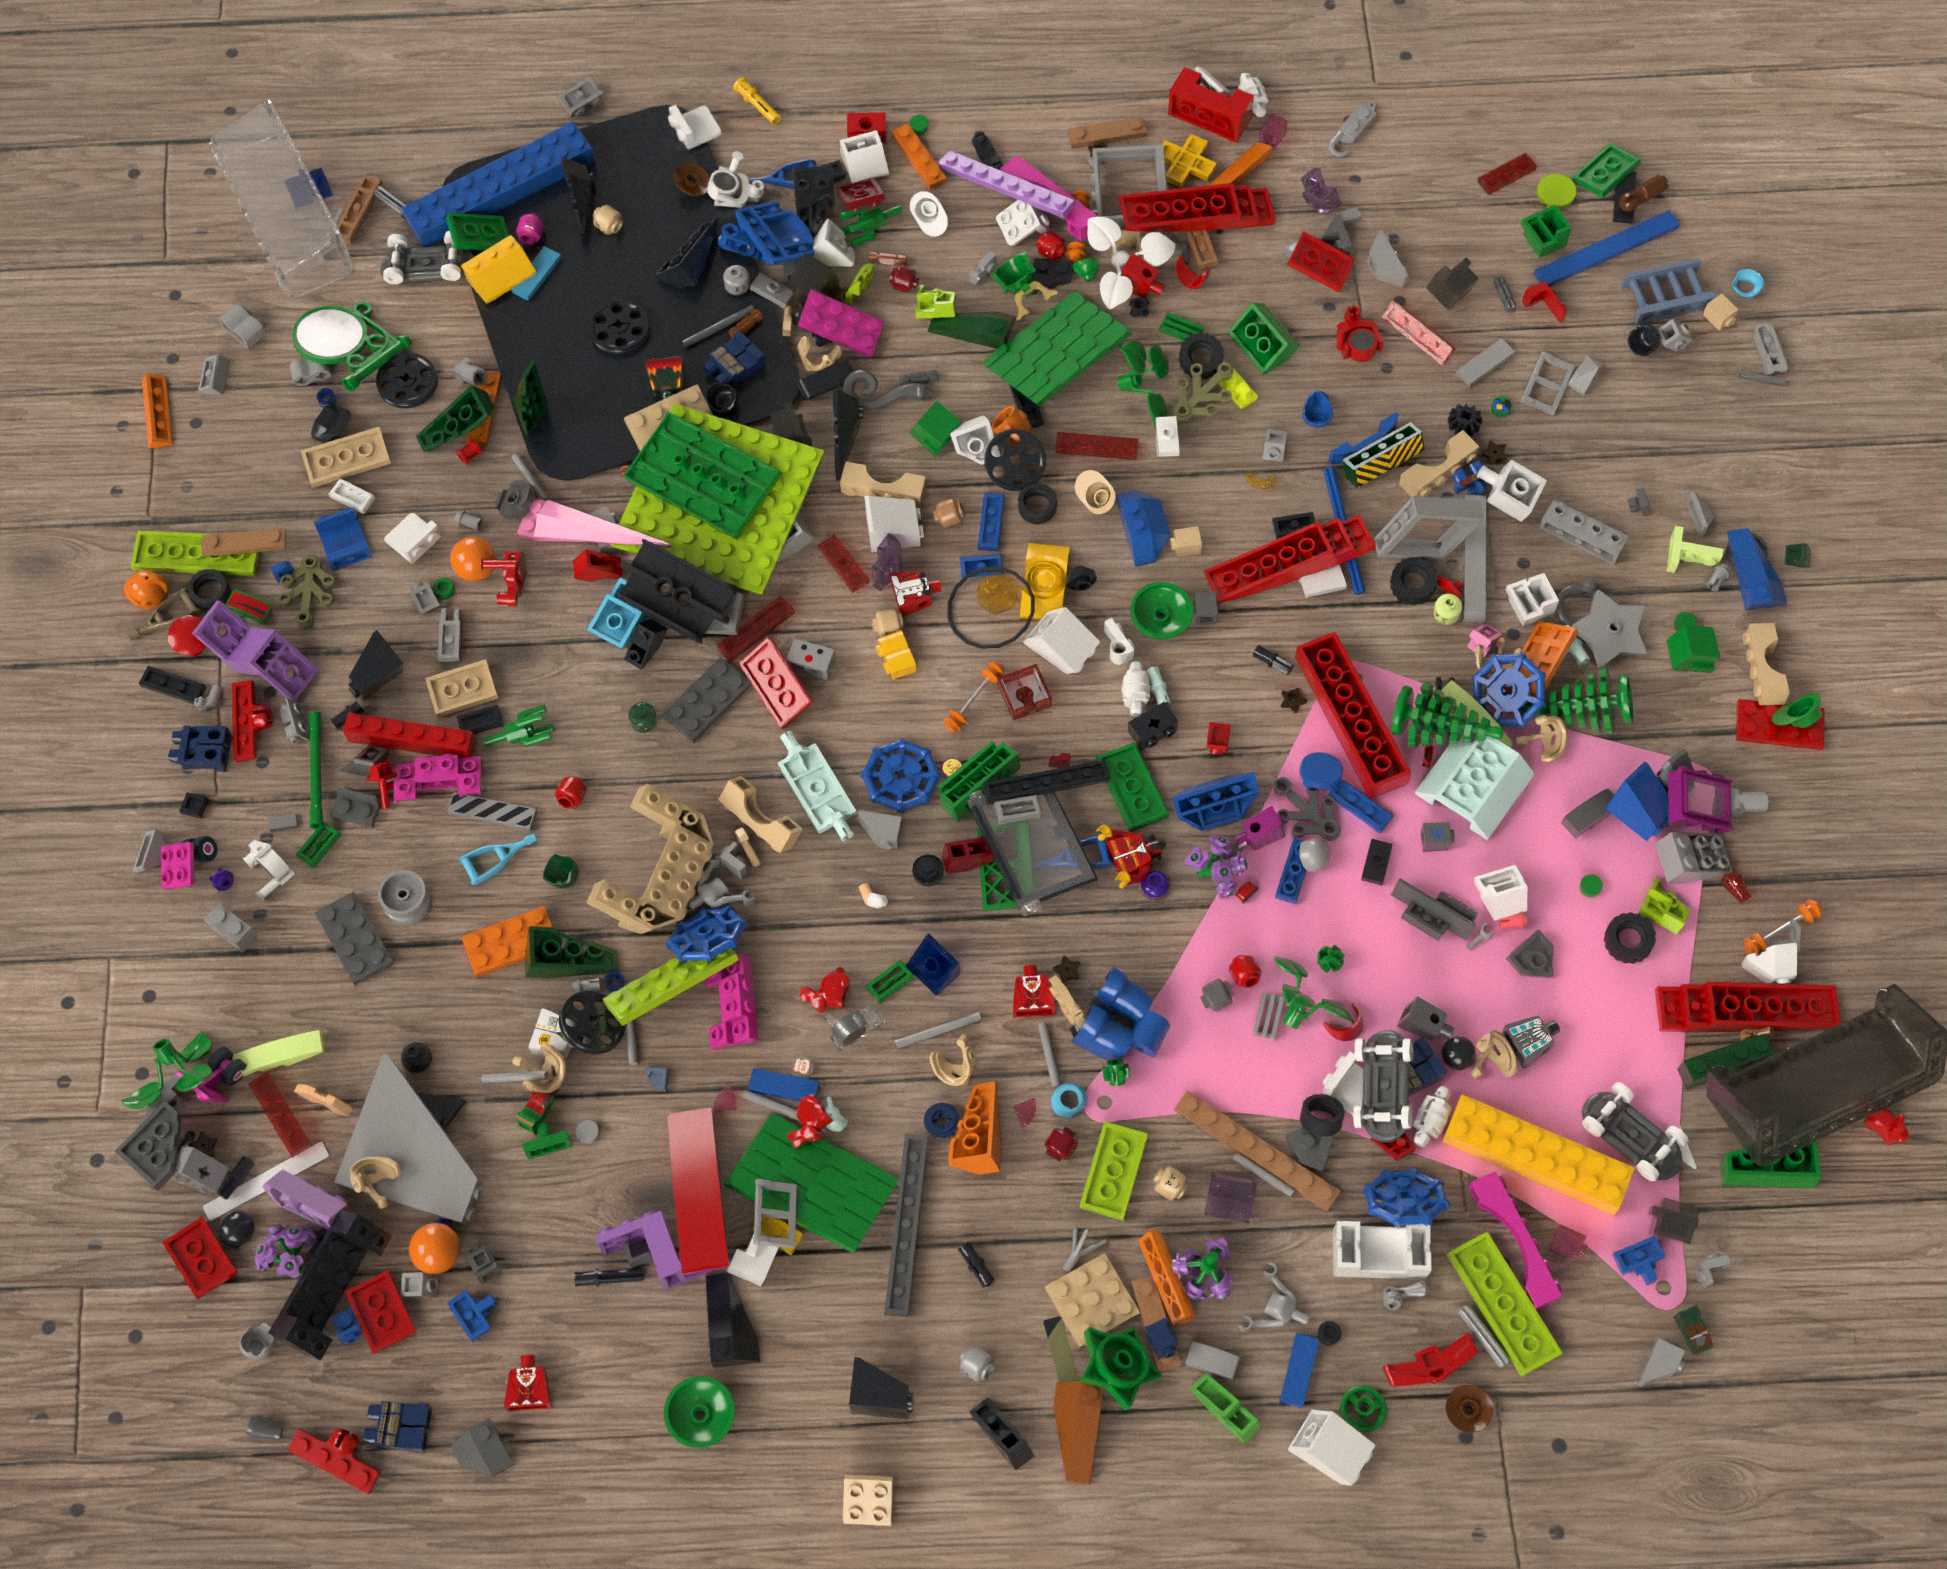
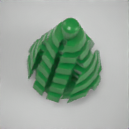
M1605 667L1600 670L1599 676L1601 683H1599L1601 696L1597 692L1599 687L1596 674L1593 673L1587 676V698L1584 693L1583 679L1575 681V699H1573L1570 684L1563 686L1562 700H1559L1557 690L1550 692V701L1546 702V706H1543L1536 714L1542 716L1551 713V716L1561 718V712H1563L1565 723L1574 726V710H1576L1579 727L1587 729V709H1589L1592 729L1601 732L1602 725L1600 720H1602V709L1604 712L1602 717L1605 731L1607 734L1614 735L1615 724L1613 720H1615V710L1613 707H1620L1624 724H1633V700L1629 675L1622 674L1619 676V693L1612 694L1610 690L1612 684L1609 669ZM1526 703L1523 706V713H1525L1533 704Z
M1427 681L1420 687L1422 694L1417 693L1414 702L1416 707H1413L1414 691L1412 687L1404 685L1398 695L1393 712L1391 731L1393 735L1401 736L1406 730L1409 719H1411L1413 726L1409 725V748L1418 747L1421 742L1422 746H1431L1433 744V737L1435 738L1436 745H1444L1450 732V744H1457L1461 739L1463 731V743L1472 742L1475 734H1477L1478 742L1485 741L1487 736L1500 740L1503 736V728L1490 726V720L1483 717L1481 723H1478L1479 714L1474 710L1470 711L1467 718V706L1461 702L1454 713L1456 700L1448 695L1446 697L1447 702H1444V692L1437 688L1433 691V685Z

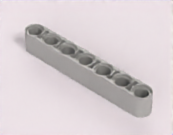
M1465 494L1464 499L1480 500L1484 519L1462 541V622L1484 624L1486 615V496Z

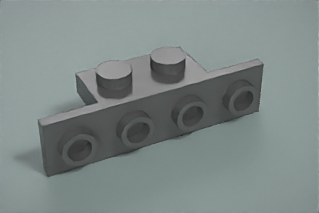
M1399 878L1391 893V896L1408 905L1401 919L1437 941L1441 939L1447 930L1467 941L1476 925Z

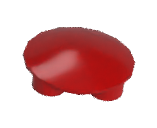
M187 615L176 619L171 624L167 636L168 642L174 651L186 656L200 655L207 646L192 633L202 619Z

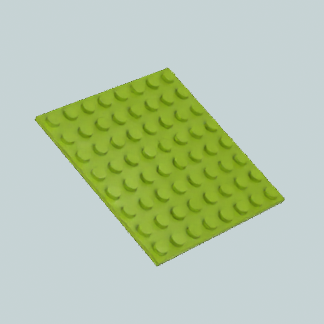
M673 403L670 412L774 467L782 475L755 515H753L749 524L742 531L738 540L710 527L708 524L688 515L686 512L660 500L637 486L619 522V526L669 543L671 548L663 549L671 552V554L682 558L684 561L693 564L695 567L706 571L708 574L717 577L729 585L763 596L825 452L812 446ZM610 543L612 547L636 555L641 548L640 545Z

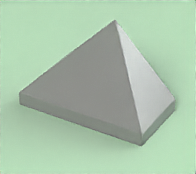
M1587 355L1567 383V386L1585 395L1605 364Z
M1693 491L1690 492L1686 503L1699 537H1704L1716 514Z
M154 829L145 832L132 872H142L161 864V847L166 846L159 830Z

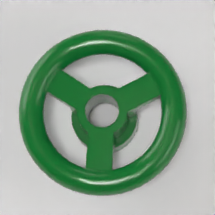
M1359 1385L1350 1388L1343 1395L1340 1402V1414L1342 1419L1358 1432L1368 1433L1378 1429L1384 1423L1387 1415V1405L1383 1396L1376 1389L1366 1385ZM1360 1392L1368 1393L1374 1396L1377 1401L1373 1402L1367 1396L1358 1399L1354 1394ZM1348 1401L1355 1406V1410L1358 1413L1357 1423L1353 1422L1347 1413ZM1360 1405H1366L1368 1411H1362ZM1380 1409L1377 1420L1370 1425L1364 1426L1365 1418L1371 1415L1374 1410Z

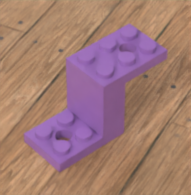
M221 601L215 602L192 633L234 671L241 674L262 676L282 695L295 702L319 670L277 631L251 628ZM220 625L225 627V634L223 636H219L217 631ZM289 667H292L294 670V675L291 678H288L286 674Z
M649 1211L640 1219L626 1220L619 1227L614 1229L608 1227L601 1230L598 1235H595L597 1244L604 1256L623 1249L624 1242L632 1245L646 1240L665 1290L723 1268L682 1274L681 1261H679L661 1211Z

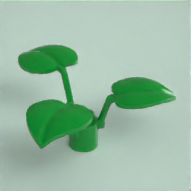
M1131 341L1124 344L1120 350L1126 356L1133 371L1118 376V387L1121 391L1132 390V393L1141 392L1148 394L1147 405L1156 429V417H1167L1166 402L1161 394L1155 395V392L1152 390L1140 389L1138 387L1142 383L1141 376L1153 371L1158 379L1165 378L1169 372L1168 359L1160 346L1153 345L1148 351V359L1152 368L1145 370V361L1147 359L1145 348L1140 342Z
M1274 957L1273 960L1281 969L1295 975L1297 978L1295 987L1287 984L1282 986V992L1289 1008L1282 1021L1287 1026L1298 1029L1303 1019L1308 1020L1310 1015L1319 1008H1324L1330 1014L1349 1020L1354 1025L1355 1021L1351 1014L1339 1003L1323 998L1316 1005L1309 996L1299 991L1302 977H1308V972L1303 966L1290 959ZM1306 1007L1312 1008L1311 1010L1306 1012Z
M201 1031L180 1053L174 1048L168 1038L157 1041L152 1049L157 1055L154 1060L157 1064L159 1083H148L128 1098L121 1100V1102L131 1109H143L155 1103L162 1096L160 1090L164 1088L161 1063L166 1066L175 1063L184 1074L176 1082V1088L179 1091H189L199 1086L203 1080L211 1077V1068L208 1065L200 1064L188 1072L181 1064L188 1063L189 1061L194 1062L204 1057L212 1049L211 1041Z

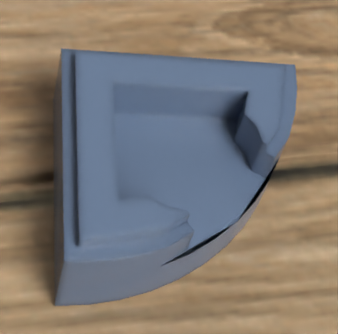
M646 1066V1075L651 1085L660 1091L666 1092L669 1069Z

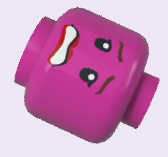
M523 215L519 220L516 234L523 243L533 244L540 240L545 226L538 215Z

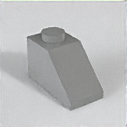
M859 810V823L876 846L886 850L898 849L902 830V817Z
M1658 1338L1652 1346L1636 1385L1642 1387L1672 1377L1677 1371L1681 1372L1686 1359L1682 1358L1685 1350Z

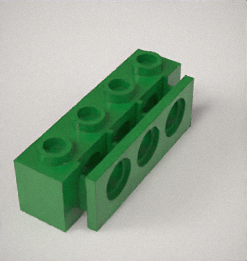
M989 742L938 786L944 810L956 821L961 820L970 812L967 802L984 796L981 787L983 782L1010 778L1021 768L1018 754L1004 742L997 747L995 742Z

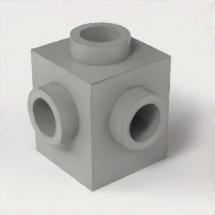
M1675 319L1670 320L1657 329L1661 336V343L1665 348L1679 351L1693 341L1690 336L1691 330L1689 326Z

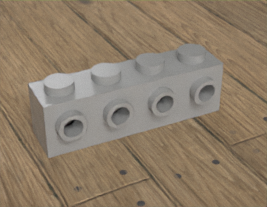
M1556 500L1552 501L1539 529L1612 565L1616 563L1629 537L1622 531L1615 530L1605 525L1602 521L1590 518L1585 513L1576 511L1565 503Z

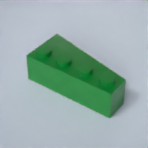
M1816 1135L1808 1136L1806 1139L1788 1140L1786 1143L1767 1144L1766 1147H1753L1726 1153L1720 1163L1722 1185L1815 1188L1821 1179Z

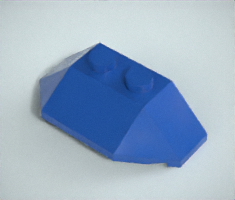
M1138 491L1116 494L1117 506L1135 567L1155 563L1170 538V531L1160 499Z
M1254 772L1227 775L1188 787L1173 796L1172 801L1178 819L1200 831H1205L1243 819L1260 792Z

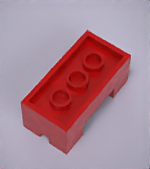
M1184 67L1170 89L1168 115L1238 143L1251 121V107L1253 106L1254 95L1236 88L1232 97H1227L1200 86L1201 73Z

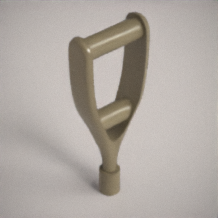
M183 588L160 603L147 622L139 629L129 632L127 636L132 641L146 631L169 628L176 619L182 616H198L201 613V608L197 607L193 602L188 589ZM182 598L190 611L175 619L166 621L161 613Z

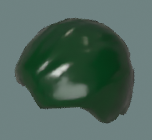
M557 854L549 858L543 871L545 882L560 889L573 886L579 877L577 863L568 856Z

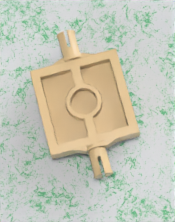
M1055 975L1049 979L1052 985L1049 990L1055 1000L1058 1001L1062 1013L1070 1024H1076L1081 1030L1085 1023L1083 1012L1080 1006L1074 1002L1068 989Z

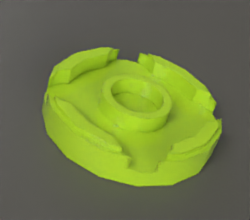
M1550 174L1540 180L1536 195L1539 202L1547 205V208L1556 204L1559 210L1570 206L1574 201L1576 186L1567 176Z

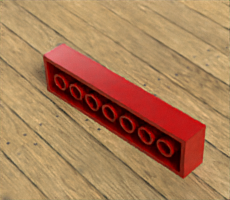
M1334 631L1297 646L1295 659L1368 797L1372 799L1408 784L1412 773L1336 632Z

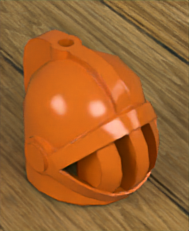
M1013 406L1006 407L1000 411L991 425L995 436L1010 429H1020L1029 433L1032 431L1027 415ZM1011 434L1008 438L1010 445L1013 446L1017 445L1020 440L1017 434Z
M140 570L135 572L125 582L123 593L125 598L133 605L144 610H152L167 599V581L163 576L149 570Z

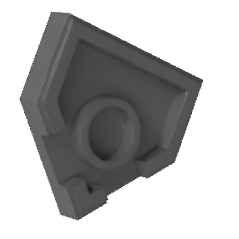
M1539 929L1505 958L1519 975L1543 978L1553 977L1552 955L1554 946Z
M1304 1127L1287 1134L1285 1138L1294 1151L1299 1164L1323 1172L1334 1135H1314Z

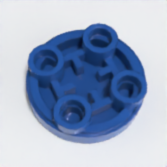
M1315 752L1302 759L1299 773L1303 780V785L1307 788L1314 787L1334 790L1342 779L1343 766L1333 755Z

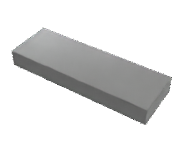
M1501 338L1459 368L1456 375L1471 387L1511 358L1515 351Z

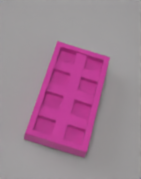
M811 289L798 326L871 358L874 354L884 321Z

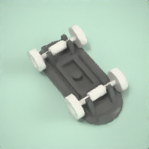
M450 231L445 233L444 242L446 246L406 249L408 240L405 236L392 234L388 237L387 242L389 255L381 264L380 274L390 284L433 280L455 281L465 278L461 265L474 258V255L469 249H454Z
M1384 1030L1372 1035L1367 1043L1364 1038L1356 1039V1060L1364 1061L1363 1105H1355L1353 1120L1355 1128L1364 1127L1373 1139L1380 1142H1393L1400 1138L1406 1129H1411L1412 1109L1411 1106H1408L1409 1061L1413 1060V1041L1411 1038H1404L1395 1031Z
M1616 1082L1611 1087L1613 1093L1598 1092L1591 1095L1585 1101L1582 1107V1125L1592 1135L1601 1137L1636 1166L1642 1176L1650 1181L1670 1179L1678 1173L1682 1165V1152L1679 1146H1685L1688 1142V1137L1675 1126H1670L1664 1133L1659 1127L1628 1104L1634 1098V1095L1627 1086Z

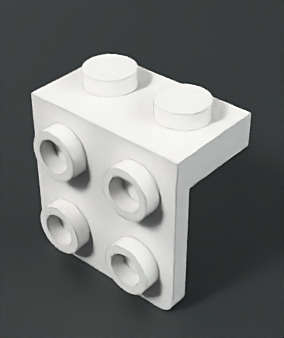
M676 105L669 107V123L672 127H675L679 140L684 142L688 150L721 135L720 127L706 106H701L683 115Z
M1019 200L996 216L1001 231L1011 247L1018 244L1034 231H1038L1041 234L1051 231L1048 226L1050 222L1041 209Z
M410 513L385 536L384 540L390 547L413 564L442 536L437 524L432 520L427 524L416 514Z
M1350 1051L1346 1057L1343 1055L1340 1057L1335 1065L1337 1070L1334 1074L1329 1073L1322 1084L1325 1086L1322 1094L1336 1098L1343 1105L1344 1110L1353 1115L1355 1105H1363V1068L1355 1064V1054Z

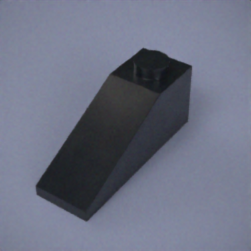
M989 1398L969 1412L1015 1471L1034 1457L1024 1437Z

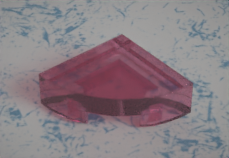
M734 1086L728 1087L719 1093L714 1102V1113L737 1110Z
M1035 1098L1013 1106L1021 1128L1027 1126L1035 1116Z

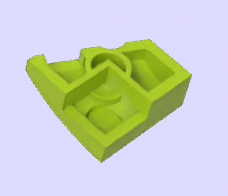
M865 264L860 268L846 293V303L853 304L856 295L860 296L862 290H868L874 277L873 264Z
M919 285L917 291L918 302L915 310L916 319L955 317L956 292L942 291L938 288L928 291L925 285Z
M1656 877L1638 913L1669 931L1678 934L1686 923L1690 909L1680 902L1672 891L1667 893L1660 885L1662 880Z

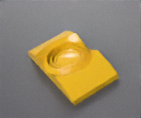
M1028 544L1024 579L1029 583L1035 597L1033 620H1041L1048 611L1063 608L1070 547ZM1023 583L1020 618L1028 619L1031 613V597Z

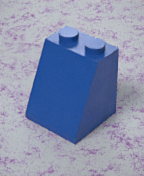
M1644 762L1623 781L1605 808L1646 841L1653 835L1657 837L1665 827L1671 824L1669 823L1668 793L1647 762Z

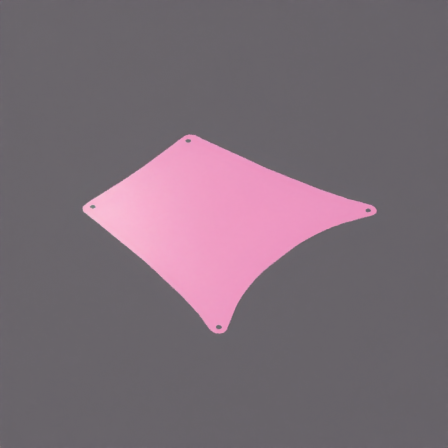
M1351 660L1357 673L1362 675L1363 684L1412 773L1408 784L1371 799L1394 815L1393 819L1380 834L1335 802L1333 808L1334 821L1340 825L1341 832L1339 837L1333 841L1324 840L1320 835H1304L1302 838H1296L1292 835V829L1295 824L1301 823L1304 826L1317 825L1309 820H1289L1283 824L1284 838L1257 850H1253L1250 844L1244 846L1241 855L1246 858L1248 864L1247 870L1243 872V877H1240L1239 874H1233L1231 869L1232 882H1237L1234 894L1249 880L1259 888L1258 891L1244 904L1234 894L1229 898L1224 897L1222 899L1219 898L1218 894L1216 895L1172 974L1150 1006V1011L1161 1015L1171 1024L1156 1056L1151 1058L1130 1046L1122 1060L1124 1064H1128L1130 1067L1131 1077L1126 1078L1124 1085L1111 1086L1109 1081H1104L1103 1071L1101 1070L1086 1090L1087 1106L1084 1107L1085 1113L1090 1119L1099 1123L1179 1114L1174 1111L1175 1107L1188 1090L1220 1112L1258 1114L1300 1120L1303 1101L1311 1095L1323 1093L1325 1085L1322 1083L1329 1073L1334 1074L1337 1070L1335 1065L1342 1055L1346 1057L1350 1051L1355 1054L1356 1039L1340 1041L1332 1037L1325 1029L1323 1022L1326 1021L1329 1025L1338 1029L1349 1028L1353 1024L1349 1020L1330 1014L1324 1008L1317 1009L1310 1015L1308 1020L1303 1019L1298 1029L1287 1026L1282 1021L1289 1009L1285 998L1275 1039L1271 1040L1253 1035L1262 993L1267 992L1268 995L1275 994L1276 997H1284L1282 986L1287 984L1295 987L1297 982L1295 975L1284 971L1273 960L1275 956L1293 960L1306 969L1308 977H1302L1299 991L1309 996L1316 1005L1323 998L1335 1001L1351 1014L1356 1023L1359 1016L1351 1005L1355 1002L1361 1010L1363 1029L1357 1038H1364L1366 1043L1372 1035L1384 1030L1395 1031L1404 1038H1411L1413 1043L1421 1038L1397 1027L1404 1008L1418 996L1447 1013L1444 1023L1454 1027L1450 1038L1461 1036L1472 1041L1475 1046L1476 1057L1469 1068L1461 1071L1453 1070L1444 1063L1442 1058V1047L1448 1039L1437 1035L1432 1040H1427L1434 1051L1433 1056L1436 1055L1447 1073L1443 1080L1408 1097V1106H1411L1412 1126L1411 1129H1406L1405 1132L1416 1148V1151L1412 1153L1460 1169L1477 1178L1496 1171L1498 1176H1502L1505 1180L1507 1193L1540 1211L1584 1242L1653 1306L1663 1310L1674 1309L1682 1303L1687 1290L1686 1268L1680 1230L1679 1171L1674 1177L1667 1180L1650 1181L1646 1179L1626 1157L1601 1137L1592 1135L1582 1125V1107L1585 1101L1593 1094L1598 1092L1613 1093L1611 1087L1616 1082H1620L1627 1086L1634 1095V1098L1628 1104L1659 1127L1664 1133L1670 1126L1680 1129L1683 1081L1677 1069L1684 1061L1685 1032H1662L1659 1030L1655 988L1657 986L1680 987L1682 984H1689L1703 880L1688 883H1667L1655 843L1671 832L1709 833V830H1702V824L1692 827L1685 826V820L1670 824L1657 837L1653 835L1646 841L1613 814H1610L1591 830L1588 829L1575 839L1561 824L1565 815L1607 788L1615 795L1623 781L1644 762L1649 764L1656 775L1663 768L1662 765L1672 756L1567 729V746L1563 755L1551 762L1541 761V754L1544 752L1541 738L1527 741L1526 745H1517L1516 737L1541 732V725H1537L1534 719H1530L1524 728L1502 727L1503 731L1513 742L1510 748L1522 756L1535 774L1493 834L1486 840L1469 829L1471 825L1469 820L1436 800L1431 805L1414 794L1449 746L1451 736L1450 734L1448 739L1445 740L1444 745H1436L1435 738H1432V745L1434 746L1433 758L1430 768L1422 767L1425 750L1422 742L1418 747H1408L1409 725L1413 726L1411 719H1409L1406 730L1401 736L1392 734L1393 712L1402 687L1407 685L1413 688V707H1416L1414 702L1417 693L1422 694L1420 687L1423 683L1370 664ZM1316 699L1278 778H1288L1292 784L1291 790L1309 805V795L1306 793V787L1303 785V780L1299 773L1300 763L1305 756L1311 753H1328L1341 762L1343 766L1342 779L1368 797ZM1484 705L1493 715L1495 714L1496 709L1494 707ZM1503 712L1502 718H1516L1514 713ZM1548 724L1552 730H1555L1552 725ZM1553 735L1551 745L1555 744L1556 735ZM1691 762L1695 771L1705 770L1707 774L1712 775L1707 768ZM1694 782V787L1688 792V810L1711 815L1714 787ZM1274 786L1262 808L1263 811L1273 806L1276 813L1281 809L1301 811L1285 796L1277 795L1274 792ZM1280 786V787H1279V790L1285 791L1286 788L1283 787V786ZM1314 787L1309 788L1311 791H1316ZM1319 789L1318 814L1325 819V809L1322 807V800L1325 796H1328L1331 790ZM1325 801V804L1332 805V802ZM1285 814L1279 815L1282 819L1287 818ZM1449 822L1450 830H1454V843H1451L1449 851L1423 852L1420 834L1423 823ZM1300 828L1295 829L1297 833L1303 832ZM1326 829V832L1333 833V830ZM1293 838L1302 841L1313 838L1321 839L1326 843L1330 851V861L1326 868L1314 872L1306 870L1296 904L1276 899L1275 895ZM1371 839L1393 844L1382 886L1361 880ZM1516 865L1528 887L1527 911L1522 912L1526 913L1527 926L1523 927V929H1520V927L1500 929L1499 920H1493L1480 898V892L1474 884V877ZM1589 874L1598 876L1603 884L1599 895L1592 898L1584 896L1579 889L1582 878ZM1656 877L1662 880L1660 885L1666 892L1672 891L1677 896V899L1690 909L1685 925L1678 934H1675L1648 919L1656 932V942L1647 958L1635 964H1625L1622 961L1615 960L1605 948L1604 942L1605 931L1614 917L1620 916L1622 913L1633 912V914H1637L1653 880ZM1399 878L1434 899H1437L1438 895L1443 891L1450 895L1449 898L1453 897L1467 905L1468 909L1472 908L1477 911V917L1473 921L1476 925L1468 940L1465 941L1447 930L1441 939L1437 941L1401 919L1408 905L1391 896ZM1488 923L1484 931L1490 933L1494 929L1489 940H1482L1471 950H1468L1466 946L1476 938L1482 925ZM1626 928L1619 934L1621 944L1627 948H1635L1640 944L1641 937L1634 929ZM1539 929L1554 946L1552 955L1553 977L1543 978L1519 975L1505 958ZM1333 945H1336L1345 955L1343 957L1344 964L1340 970L1333 972L1330 969L1326 973L1316 963L1318 961L1317 954L1324 946L1331 948ZM1238 955L1254 957L1262 971L1258 984L1251 988L1239 987L1229 972L1232 960ZM1216 979H1221L1223 982L1227 980L1235 995L1232 997V1004L1217 1012L1213 1011L1210 1007L1206 1009L1200 999L1203 995L1202 987ZM1265 1000L1258 1029L1261 1032L1263 1031L1269 1000ZM1274 1002L1267 1030L1269 1034L1272 1032L1278 1007L1277 1002ZM1306 1007V1008H1307L1306 1012H1308V1011L1311 1010L1312 1008ZM1534 1016H1540L1544 1024L1553 1020L1558 1023L1560 1032L1552 1036L1555 1041L1553 1047L1524 1069L1518 1061V1070L1513 1076L1505 1077L1497 1064L1487 1057L1481 1066L1483 1075L1478 1079H1474L1470 1074L1474 1070L1478 1056L1481 1054L1476 1045L1483 1036L1492 1030L1499 1031L1502 1034L1505 1025ZM1494 1045L1493 1049L1499 1056L1501 1053L1497 1046ZM1356 1060L1355 1064L1363 1068L1364 1061ZM1439 1087H1446L1450 1090L1451 1094L1447 1103L1452 1107L1447 1124L1444 1125L1438 1138L1430 1137L1425 1147L1418 1146L1414 1143V1137L1416 1132L1419 1131L1413 1126L1417 1111L1427 1095L1435 1097L1434 1094ZM1463 1094L1634 1167L1635 1169L1617 1213L1614 1216L1443 1143V1137L1461 1095ZM1103 1095L1110 1097L1112 1100L1111 1107L1106 1110L1099 1108L1097 1100ZM1345 1110L1340 1130L1371 1139V1136L1364 1127L1355 1128L1353 1115ZM1324 1111L1310 1112L1319 1119L1327 1120L1334 1118L1331 1114ZM1656 1236L1666 1255L1664 1259L1655 1262L1656 1268L1653 1270L1658 1278L1656 1282L1647 1286L1641 1275L1637 1276L1635 1272L1623 1276L1612 1254L1647 1238ZM1664 1280L1671 1285V1292L1668 1295H1661L1656 1290V1285L1659 1281Z

